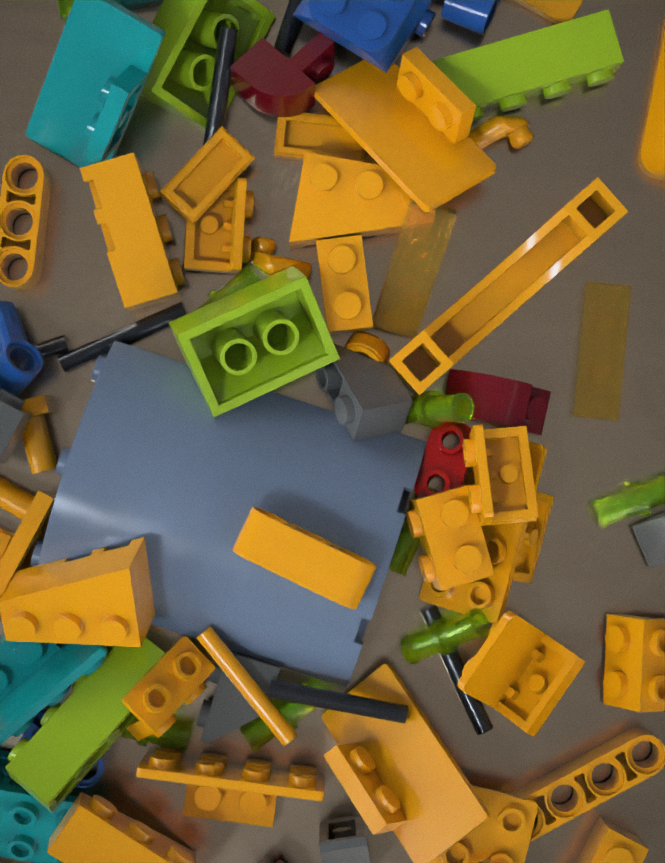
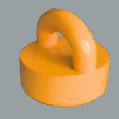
M367 332L353 333L344 348L383 364L387 363L390 356V349L385 341Z

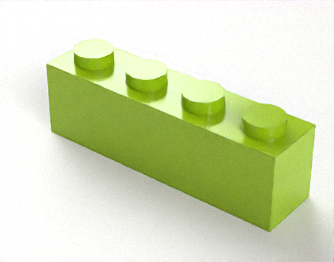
M607 9L433 60V63L476 105L472 121L474 122L483 118V111L500 106L502 112H507L528 104L526 98L544 94L545 99H552L569 93L571 91L570 86L587 81L588 86L592 87L609 82L615 78L613 73L619 70L624 63V58L610 11Z
M145 637L141 647L107 646L108 652L102 665L92 674L80 676L73 683L72 689L74 692L63 704L57 703L51 706L46 711L40 721L42 727L30 740L27 737L23 738L9 753L7 759L10 762L5 768L10 777L51 813L56 810L110 749L135 718L122 703V698L165 654L147 637Z

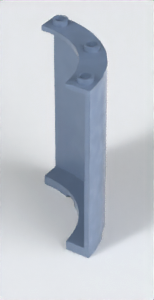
M114 340L107 357L99 355L96 360L91 381L96 383L84 410L71 449L64 447L59 456L56 474L62 475L55 496L44 540H38L30 565L37 566L64 558L72 561L90 556L92 551L106 547L107 551L128 546L131 540L145 537L156 614L152 625L195 639L211 626L232 651L347 688L364 641L362 639L368 622L372 620L405 519L404 512L410 492L414 489L427 442L398 432L353 441L345 425L340 424L337 420L335 412L272 391L217 417H213L186 363ZM252 506L273 513L373 562L377 568L358 608L354 610L335 603L233 552L232 548Z

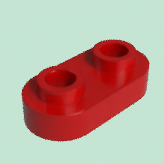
M447 419L441 421L432 429L414 486L418 498L439 493L432 492L429 489V482L435 477L445 480V487L440 492L463 486L469 467H465L463 439H470L469 435L471 432L469 426L464 422L456 419ZM450 434L457 435L460 438L459 445L453 449H448L443 445L444 438Z

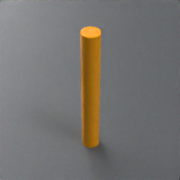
M211 626L196 637L280 743L283 746L290 743L298 735L213 628Z

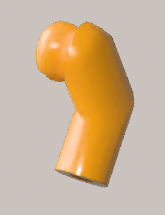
M494 116L470 130L469 138L481 150L504 138H509L513 148L520 149L531 143L534 136L528 128L530 123L524 117Z
M258 236L253 238L251 242L250 263L270 276L294 266L306 275L309 281L311 263L273 255L276 248V243L273 239Z

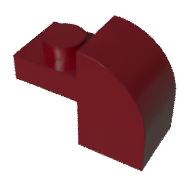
M319 32L288 60L262 37L230 66L233 89L254 108L270 116L292 117L307 112L316 105V99L314 98L315 84L317 85L326 80L334 69V41Z
M450 369L440 413L505 428L527 426L529 434L542 436L551 391L533 387L529 383L499 376Z

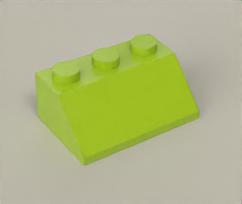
M164 0L152 24L163 29L165 37L141 92V96L166 111L205 130L220 26L238 29L234 64L262 37L265 38L276 15L257 0ZM232 77L230 82L227 108L230 105L236 93V91L233 89Z
M294 266L169 322L182 355L213 417H217L340 359L306 275Z

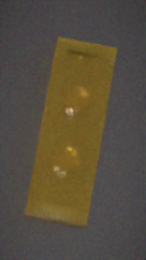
M411 198L372 318L373 327L416 337L457 217L456 209L440 205L430 212H425Z
M596 282L584 283L571 417L619 421L631 286Z

